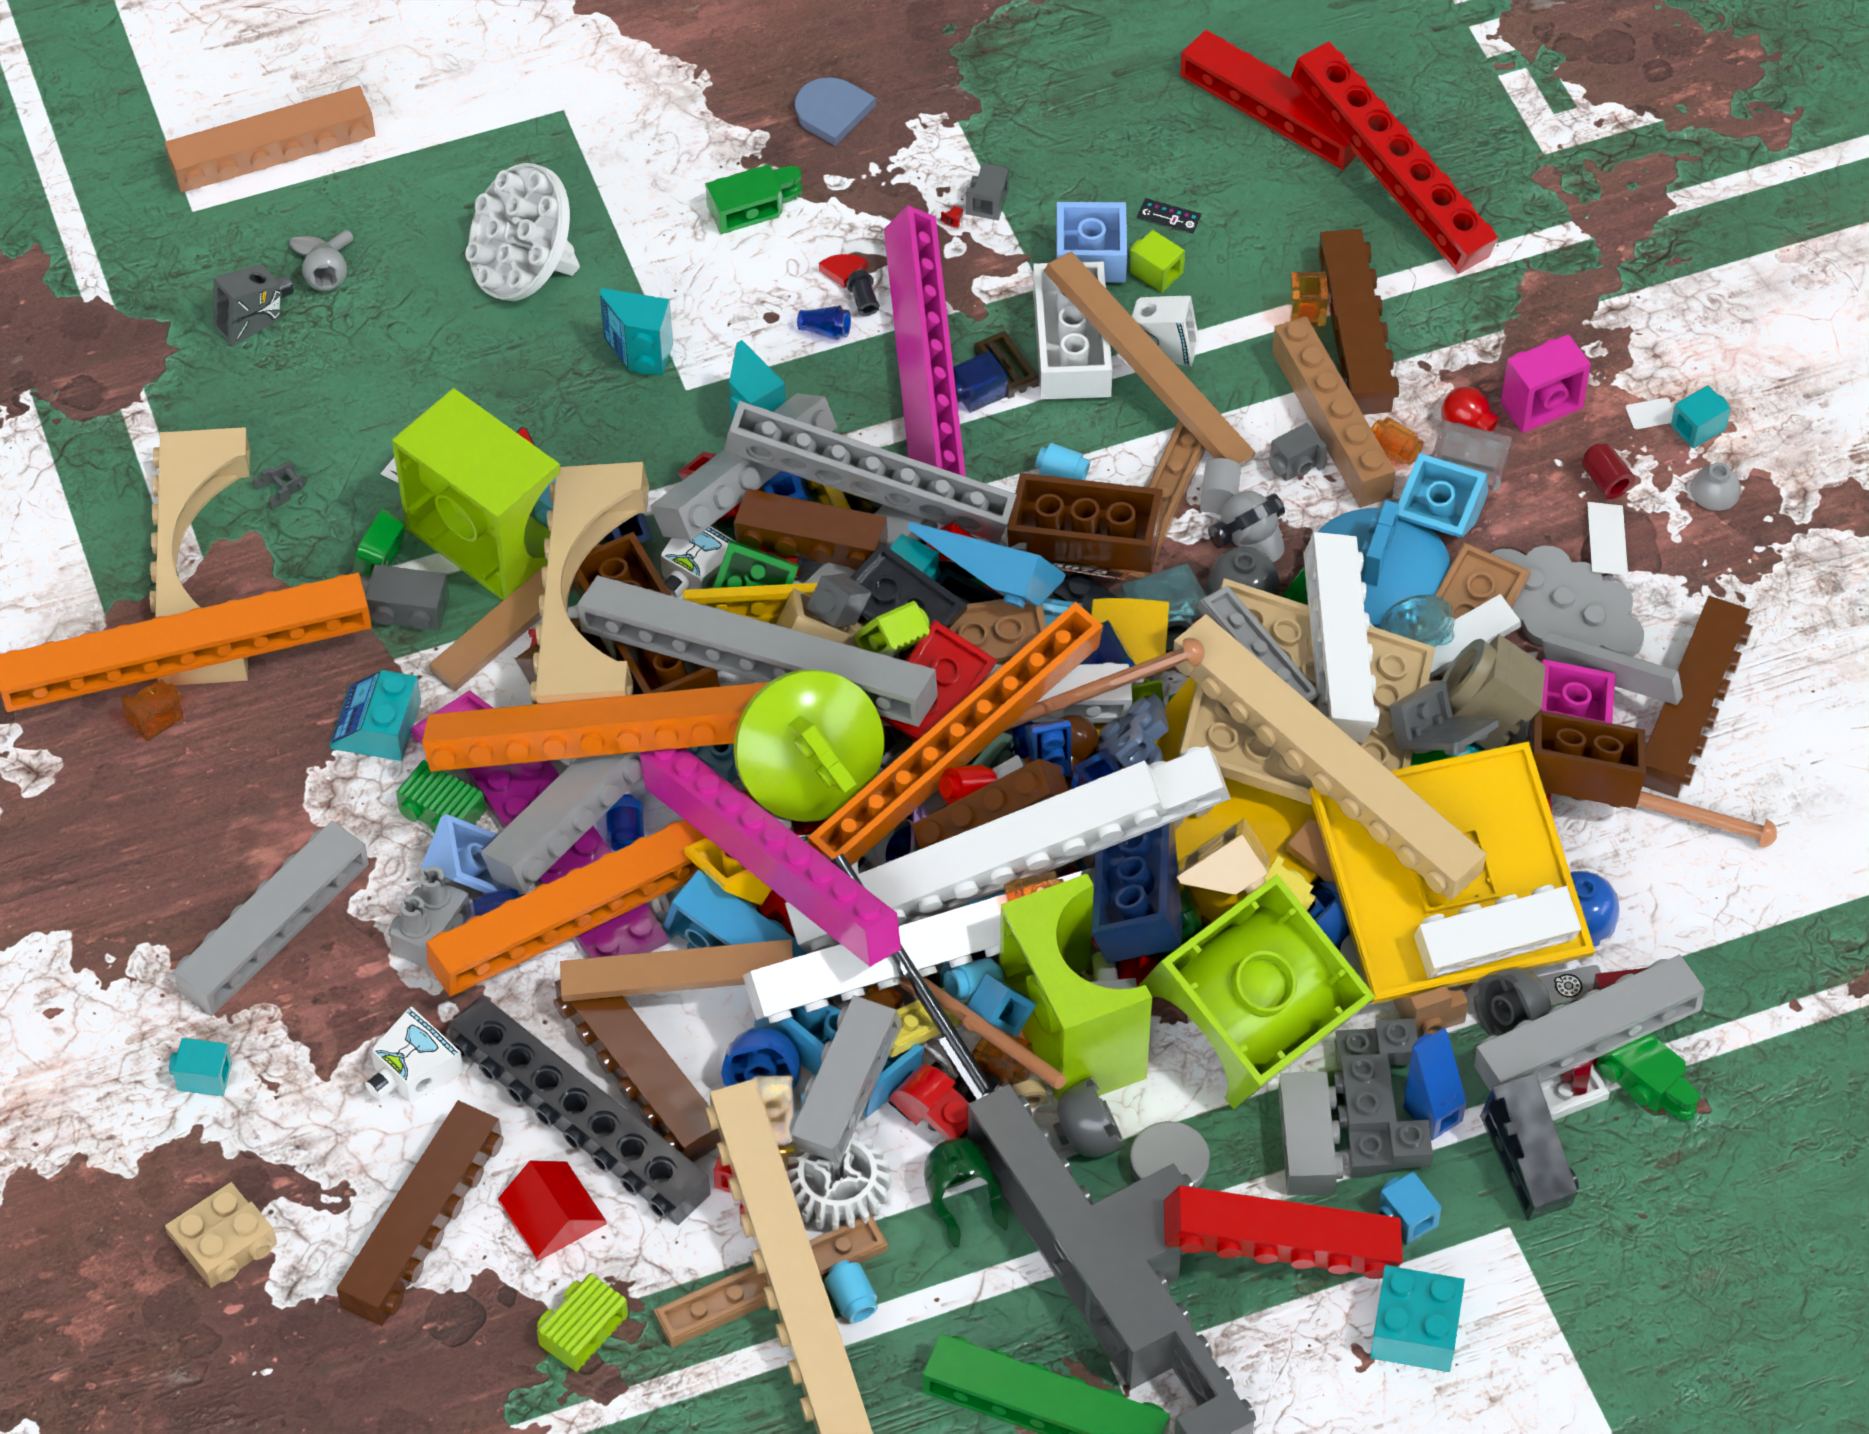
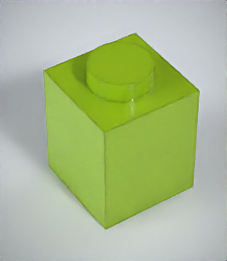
M1154 230L1143 239H1138L1130 249V273L1161 293L1184 273L1185 250Z

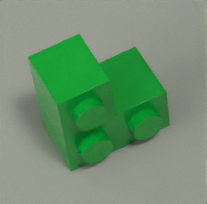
M729 540L713 588L793 584L799 564Z

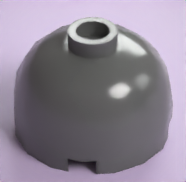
M1245 546L1231 548L1219 555L1209 570L1206 589L1207 596L1220 589L1224 578L1278 596L1280 581L1276 566L1265 553L1256 548Z
M1510 967L1491 972L1481 978L1476 987L1480 985L1479 995L1474 997V1007L1478 1020L1490 1036H1493L1495 1031L1499 1035H1503L1513 1030L1519 1023L1525 1020L1534 1021L1547 1015L1551 1010L1550 996L1544 983L1532 971L1525 968Z
M1091 1076L1068 1088L1059 1098L1057 1105L1059 1122L1053 1124V1127L1062 1146L1070 1143L1077 1153L1086 1157L1099 1158L1125 1148L1121 1141L1122 1136L1106 1100L1103 1101L1102 1098L1098 1097L1096 1091L1100 1089Z

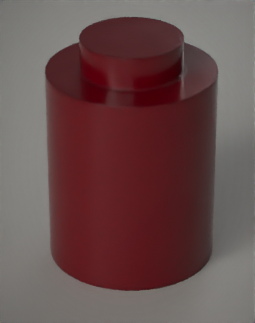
M1595 444L1585 452L1582 467L1607 499L1618 498L1633 486L1635 475L1610 444Z

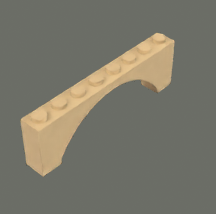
M246 427L160 432L159 447L153 448L155 469L159 468V475H153L154 497H158V504H152L153 525H158L157 532L151 533L152 552L157 554V561L150 564L152 583H156V591H150L151 612L155 613V617L170 616L187 612L194 608H200L183 588L177 576L178 552L188 527L202 508L218 493L238 479L250 477V446ZM248 657L159 677L158 683L159 686L248 681Z
M631 462L560 467L561 473L556 476V482L550 483V499L553 504V510H548L547 525L551 535L550 538H545L544 542L548 566L542 567V584L545 588V594L539 596V611L543 619L542 623H537L536 638L540 650L535 652L533 656L534 672L537 675V681L531 682V700L533 704L633 695V681L627 661H616L603 654L577 631L568 617V597L575 574L590 551L620 524L637 514L647 513L649 483L644 463Z

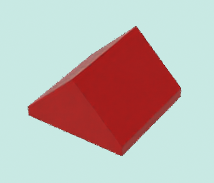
M530 1160L498 1198L499 1204L537 1262L607 1224L606 1219L567 1161Z

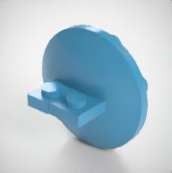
M1385 500L1383 508H1365L1341 514L1327 522L1318 532L1357 536L1358 552L1363 553V567L1360 573L1361 582L1366 583V598L1363 603L1364 612L1369 614L1370 623L1374 627L1391 631L1406 628L1420 622L1451 567V562L1444 543L1431 528L1399 519V503Z

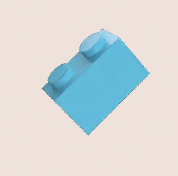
M1419 453L1398 502V518L1463 538L1476 524L1488 496L1487 473Z

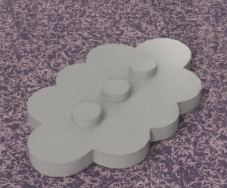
M1543 545L1536 547L1527 555L1513 549H1499L1491 552V554L1530 570V578L1512 608L1520 619L1523 632L1529 641L1543 646L1542 639L1547 632H1552L1632 657L1640 652L1644 641V629L1635 618L1630 616L1633 607V596L1623 584L1615 581H1603L1601 573L1592 572V564L1587 562H1571L1569 556L1563 550L1554 546Z

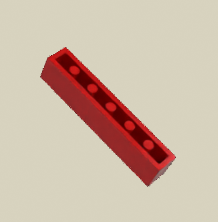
M1206 29L1181 52L1180 76L1341 170H1344L1357 157L1355 152L1296 83L1278 69L1270 67L1256 59L1252 54L1242 51L1224 38L1216 36Z
M1181 1185L1163 1200L1165 1246L1179 1247L1185 1253L1207 1251L1217 1253L1221 1258H1236L1238 1256L1254 1258V1261L1262 1264L1277 1261L1291 1263V1266L1297 1269L1319 1267L1326 1268L1328 1272L1333 1274L1361 1273L1369 1279H1382L1385 1265L1398 1267L1403 1263L1401 1219L1398 1217Z

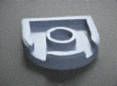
M820 78L811 81L800 89L795 99V111L801 126L834 146L876 106V97L838 78Z

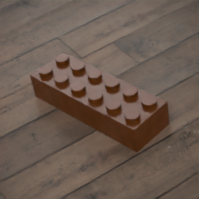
M634 532L593 548L583 560L573 579L575 590L580 598L585 594L597 575L672 596ZM604 638L616 661H627L633 687L637 694L720 687L716 669Z

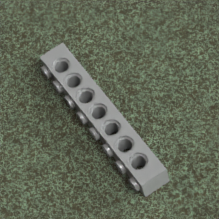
M742 401L738 403L723 450L945 526L954 522L969 534L996 543L1001 541L1017 495Z

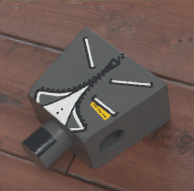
M261 265L214 277L213 326L231 346L270 326L279 319L280 299L294 292L291 280L286 275L274 279L264 266Z

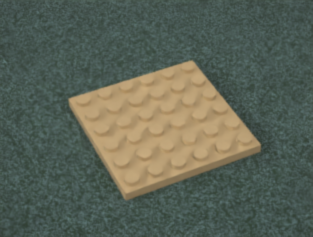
M1224 578L1220 589L1227 585L1232 589L1316 688L1308 605ZM1369 626L1367 643L1372 644L1373 648L1370 672L1376 678L1373 701L1374 706L1379 708V721L1375 729L1372 728L1365 743H1356L1389 771L1409 767L1414 749L1397 748L1389 705L1428 684L1436 647ZM1196 682L1177 758L1181 757V753L1189 748L1209 746L1217 759L1223 777L1312 805L1309 789L1314 786L1311 780L1302 772L1290 768L1281 754L1273 747L1265 746L1251 728L1245 723L1237 722L1222 703L1217 699L1209 698L1202 690L1201 685ZM1318 702L1312 704L1318 709Z

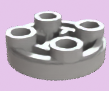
M1165 1121L1152 1124L1137 1135L1131 1147L1130 1166L1134 1175V1182L1174 1163L1182 1175L1187 1174L1193 1181L1195 1188H1197L1204 1181L1209 1168L1210 1154L1206 1141L1195 1129L1183 1123Z

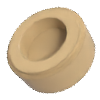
M1026 1080L1012 1086L1017 1096L1023 1095L1026 1098L1031 1109L1045 1102L1048 1096L1044 1082L1041 1080Z

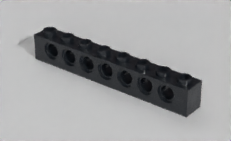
M481 995L449 1024L452 1038L451 1043L461 1052L463 1059L470 1058L479 1065V1069L486 1078L492 1082L497 1080L504 1085L509 1095L517 1103L523 1104L525 1102L529 1105L543 1124L548 1127L555 1126L563 1133L565 1140L577 1150L582 1148L591 1155L593 1162L600 1170L605 1173L610 1171L617 1176L622 1186L634 1196L639 1194L648 1201L652 1211L660 1218H669L678 1226L711 1195L709 1175L484 995ZM490 1042H498L497 1045L486 1046ZM519 1064L527 1065L524 1068H513L514 1066ZM545 1087H555L550 1091L541 1090ZM574 1109L584 1110L577 1114L569 1113ZM601 1132L612 1133L609 1136L605 1137L598 1136V1134ZM629 1155H640L637 1159H626ZM661 1177L669 1179L668 1181L663 1183H658L654 1181Z

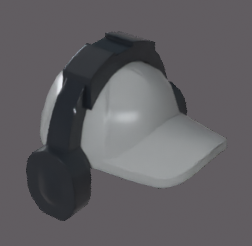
M1255 491L1239 492L1225 502L1221 512L1222 521L1208 527V535L1214 546L1219 549L1233 541L1237 547L1256 548L1265 553L1272 562H1275L1281 558L1285 550L1278 526V518L1285 514L1284 505L1275 493L1264 497Z

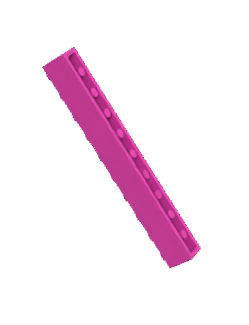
M907 205L884 228L908 458L966 477L936 216Z
M686 748L639 753L645 789L748 869L753 875L865 964L871 967L901 950L897 912Z

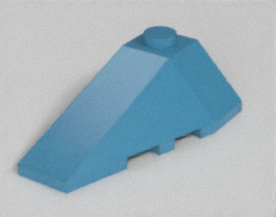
M909 522L907 528L1004 596L1003 602L1014 607L1024 608L1025 603L1039 607L1064 581L1066 575L1040 555Z

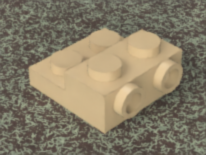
M232 1182L165 1225L167 1234L210 1288H213L220 1282L231 1280L241 1268L253 1260L264 1258L278 1244L274 1228L252 1201L250 1203L247 1202Z

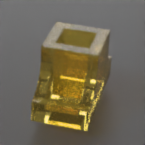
M793 1076L753 1077V1079H756L780 1153H794L795 1144L789 1132L790 1121L794 1114Z

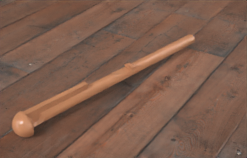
M1185 638L1183 640V648L1168 652L1035 703L1006 730L1167 670L1184 661H1189L1192 666H1197L1204 658V646L1195 638Z
M1641 791L1637 803L1638 806L1760 840L1758 846L1760 848L1772 845L1777 838V828L1768 819H1766L1764 825H1760Z
M906 975L902 978L900 976L901 984L899 986L913 996H916ZM923 977L941 1007L951 1015L962 1020L965 1028L981 1035L1055 1089H1060L1065 1085V1075L929 979Z

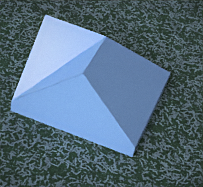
M443 815L439 820L421 868L439 867L444 872L445 878L505 901L513 898L511 887L492 879L480 853L499 834L451 815Z

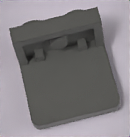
M1432 681L1389 705L1397 748L1414 749V753L1417 754L1428 753L1434 750H1444V754L1447 755L1459 754L1467 750V745L1488 738V733L1499 727L1498 718L1454 717L1452 715L1446 681Z

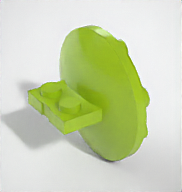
M820 669L792 671L773 679L763 686L745 707L739 719L734 737L735 765L747 792L755 801L771 813L785 819L802 822L828 819L876 777L884 750V733L881 719L871 699L860 687L847 678Z

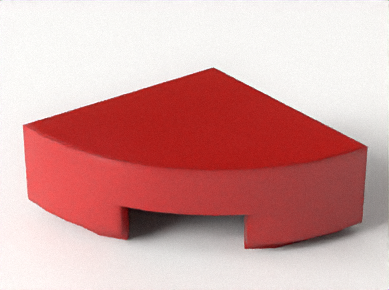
M851 254L833 255L819 262V271L843 288L847 287L848 276L852 272L868 269L867 260Z

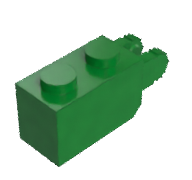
M770 164L705 183L707 208L720 234L778 218L783 211L782 203L800 198V195H802V184L799 183L802 171L793 165L772 170Z
M1652 1034L1643 1036L1598 1057L1596 1067L1600 1070L1601 1074L1608 1081L1616 1082L1629 1092L1637 1104L1648 1107L1655 1114L1664 1109L1671 1116L1676 1117V1120L1679 1119L1680 1122L1684 1121L1686 1123V1121L1694 1119L1700 1095L1699 1091H1696V1088H1692V1085L1684 1079L1686 1072L1685 1060Z

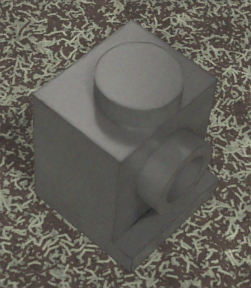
M982 163L979 175L972 176L970 187H967L966 215L999 221L1009 191V168Z
M1306 422L1271 441L1269 465L1272 471L1277 476H1281L1285 481L1297 475H1305L1313 467L1320 471L1325 468L1327 445Z

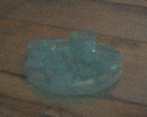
M1427 594L1415 595L1391 606L1380 621V629L1436 647L1438 645H1446L1454 639L1453 628L1455 620L1449 603L1443 598Z

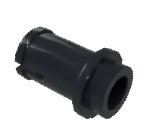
M865 270L854 271L848 276L847 289L853 293L858 313L861 316H870L879 310L880 305L872 287L874 279Z

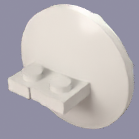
M522 163L500 171L486 192L480 194L476 199V211L472 220L469 245L466 248L465 255L466 259L470 261L471 270L477 284L485 293L501 300L517 301L532 295L540 289L554 271L573 276L580 268V265L574 254L573 246L567 241L570 222L569 201L564 185L558 176L548 168L533 163Z

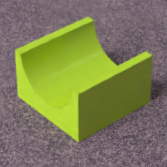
M455 388L450 390L392 439L404 521L409 532L502 600H505L548 563L545 557L544 542L545 538H550L551 532L531 517L530 513L546 487L561 473L560 464Z
M1088 874L1001 904L1000 967L1004 976L1003 982L1037 1004L1021 1031L1032 1053L1066 1076V1083L1060 1089H1055L1048 1084L1057 1103L1068 1088L1090 1076L1093 1077L1100 1089L1096 1091L1098 1096L1147 1079L1152 996L1147 986L1143 985L1130 989H1112L1090 983L1078 975L1090 969L1094 885Z
M1278 874L1163 959L1137 986L1146 985L1152 997L1163 998L1177 1006L1203 1032L1223 1065L1228 1083L1227 1094L1224 1098L1233 1109L1240 1106L1280 1075V1073L1342 1027L1375 998V995Z

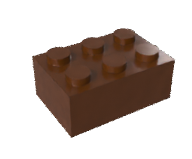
M1540 710L1531 719L1525 742L1529 741L1545 794L1552 793L1568 796L1579 801L1600 802L1616 808L1636 809L1646 776L1644 729Z

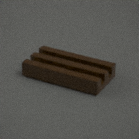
M1005 330L974 343V352L1008 399L1015 397L1016 391H1019L1020 394L1026 392L1027 386L1031 385L1032 388L1039 386V377ZM996 343H1001L1024 375V378H1020L1009 359L1002 353Z

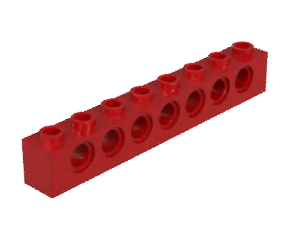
M1328 41L1298 57L1291 79L1454 270L1460 274L1489 258L1499 238L1495 234L1493 227L1486 223L1474 210L1472 203L1462 196L1452 184L1450 177L1437 167L1431 160L1429 153L1421 148L1413 139L1407 127L1400 124L1389 111L1387 104L1379 99L1370 89L1364 77L1357 74L1347 62L1344 54Z

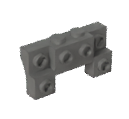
M1414 1018L1376 1020L1375 1028L1336 1030L1334 1045L1338 1071H1333L1332 1079L1333 1086L1336 1088V1095H1341L1342 1105H1337V1120L1339 1121L1340 1129H1345L1351 1178L1372 1177L1379 1173L1402 1168L1431 1167L1433 1150L1429 1121H1397L1389 1066L1410 1064L1412 1047L1417 1041Z

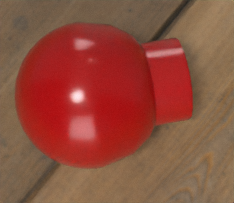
M1469 386L1458 387L1450 391L1441 405L1443 423L1450 431L1459 435L1474 434L1482 441L1489 437L1500 419L1490 411L1488 400L1481 391Z

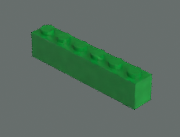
M940 1334L922 1374L924 1394L1038 1434L1169 1433L1171 1413L1165 1412L1154 1403H1139L1126 1398L1116 1390H1102L1087 1385L1079 1377L1071 1375L1064 1377L1050 1372L1039 1363H1024L1012 1359L1001 1350H987L975 1346L961 1336L949 1337Z

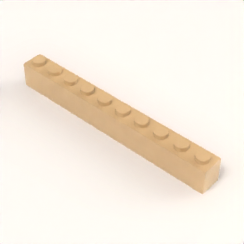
M1207 614L1174 640L1173 651L1183 648V640L1185 638L1199 640L1205 650L1204 658L1199 665L1192 666L1189 661H1184L1175 666L1180 673L1185 676L1189 675L1200 684L1202 690L1209 698L1217 699L1228 709L1230 715L1237 722L1245 723L1251 728L1265 746L1273 747L1284 757L1285 762L1290 768L1302 772L1311 780L1319 793L1332 798L1340 805L1342 812L1348 818L1356 819L1368 829L1370 836L1376 842L1385 844L1390 848L1405 867L1413 868L1419 873L1434 892L1442 893L1451 901L1482 873L1487 856L1482 849Z
M756 1079L710 1091V1106L705 1107L707 1121L711 1131L718 1129L722 1141L716 1143L722 1166L730 1165L733 1178L728 1179L730 1192L734 1202L741 1200L745 1211L744 1214L739 1215L742 1229L746 1238L753 1236L757 1250L751 1251L757 1274L765 1273L769 1285L763 1288L770 1311L777 1310L781 1322L775 1324L780 1345L782 1348L789 1346L793 1360L787 1361L792 1382L794 1385L801 1383L805 1397L799 1399L806 1422L813 1421L817 1434H873Z

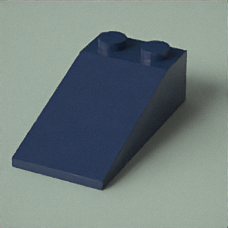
M1174 822L1096 852L1092 935L1107 963L1174 950L1182 946L1183 918L1180 885L1177 879L1178 863Z

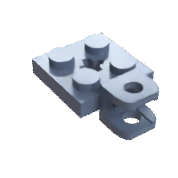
M1155 693L1148 699L1141 698L1129 708L1128 714L1118 722L1116 720L1109 722L1099 732L1098 751L1100 765L1108 774L1116 772L1123 766L1127 768L1144 760L1148 765L1162 761V750L1155 741L1169 731L1165 704Z

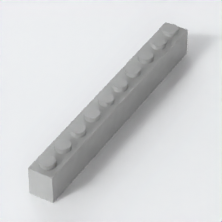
M597 575L577 604L582 632L762 683L770 682L781 675L797 670L820 669L830 671L847 678L860 687L873 702L879 716L914 726H920L938 697L935 669L860 649L852 645L831 641L819 636H813L787 627L770 624L751 617L734 614L719 608L655 592L650 589L637 587L618 580Z

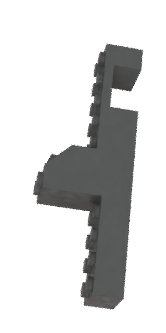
M1010 1084L968 1104V1139L975 1142L990 1159L1001 1183V1195L1129 1389L1132 1390L1173 1369L1197 1405L1196 1408L1176 1418L1175 1434H1253L1256 1415L1252 1406L1246 1399L1240 1400L1233 1389L1234 1382L1225 1367L1219 1368L1212 1358V1349L1207 1339L1202 1334L1197 1336L1190 1325L1191 1319L1186 1308L1180 1302L1176 1304L1169 1294V1285L1178 1281L1184 1257L1187 1253L1182 1252L1179 1247L1165 1246L1163 1200L1179 1185L1195 1187L1191 1178L1187 1174L1182 1175L1176 1165L1172 1163L1093 1204L1088 1190L1083 1185L1078 1187L1072 1178V1169L1067 1159L1063 1155L1058 1156L1052 1148V1140L1047 1129L1042 1124L1037 1126L1031 1117L1032 1111L1026 1098L1023 1095L1017 1096Z

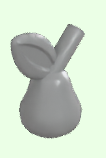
M342 231L327 243L314 236L290 238L289 243L292 249L298 254L306 256L302 264V274L308 285L319 291H330L336 289L344 282L347 277V264L343 255L338 251L353 241V235L350 231Z

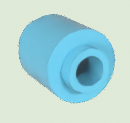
M1050 443L1048 448L1042 447L1040 449L1035 467L1040 469L1039 475L1085 480L1091 460L1083 458L1084 454Z
M986 957L974 960L947 971L943 978L944 989L961 1003H966L971 1000L986 973L1003 982V972L1001 967L991 958Z
M844 1260L836 1263L828 1270L829 1275L824 1283L840 1314L843 1317H847L850 1323L861 1322L877 1311V1295L860 1263H850V1261Z

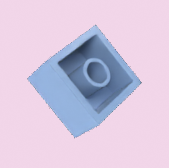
M1057 202L1056 259L1072 251L1081 262L1104 261L1105 282L1126 283V202Z

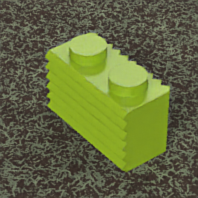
M912 601L876 617L856 631L854 638L860 649L893 657L901 652H905L929 635V619L925 611L919 608L915 601Z
M589 1273L582 1282L574 1281L567 1288L563 1297L564 1301L555 1311L553 1309L547 1310L537 1324L539 1345L575 1372L580 1370L586 1360H589L591 1355L595 1354L602 1343L611 1336L612 1332L616 1331L617 1327L628 1316L626 1298L607 1286L605 1282H601L592 1273Z

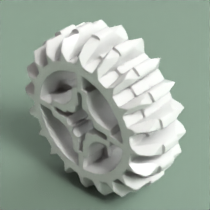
M856 1131L840 1164L797 1148L795 1149V1157H789L787 1162L788 1171L786 1172L800 1213L802 1212V1219L806 1224L816 1219V1227L819 1230L826 1224H832V1230H838L840 1225L847 1224L849 1228H854L855 1220L861 1218L866 1224L869 1221V1213L879 1216L881 1204H886L889 1199L888 1190L891 1188L890 1165L887 1160H884L881 1147L873 1149V1142L870 1137L859 1142V1134ZM852 1163L859 1166L868 1175L869 1179L861 1177L860 1172L852 1169ZM806 1182L814 1184L816 1189L821 1190L824 1193V1198L815 1194Z

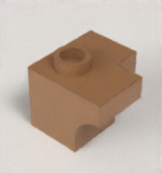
M1443 986L1393 1001L1401 1019H1415L1417 1038L1428 1033L1433 1035L1442 1028L1446 1029L1464 1023L1466 1020L1468 1000L1463 990L1452 991L1448 990L1447 986Z

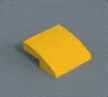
M1130 598L1093 599L1091 615L1103 625L1099 647L1087 657V664L1115 663L1129 664V667L1165 654L1169 602ZM1161 671L1153 675L1161 676L1164 671Z

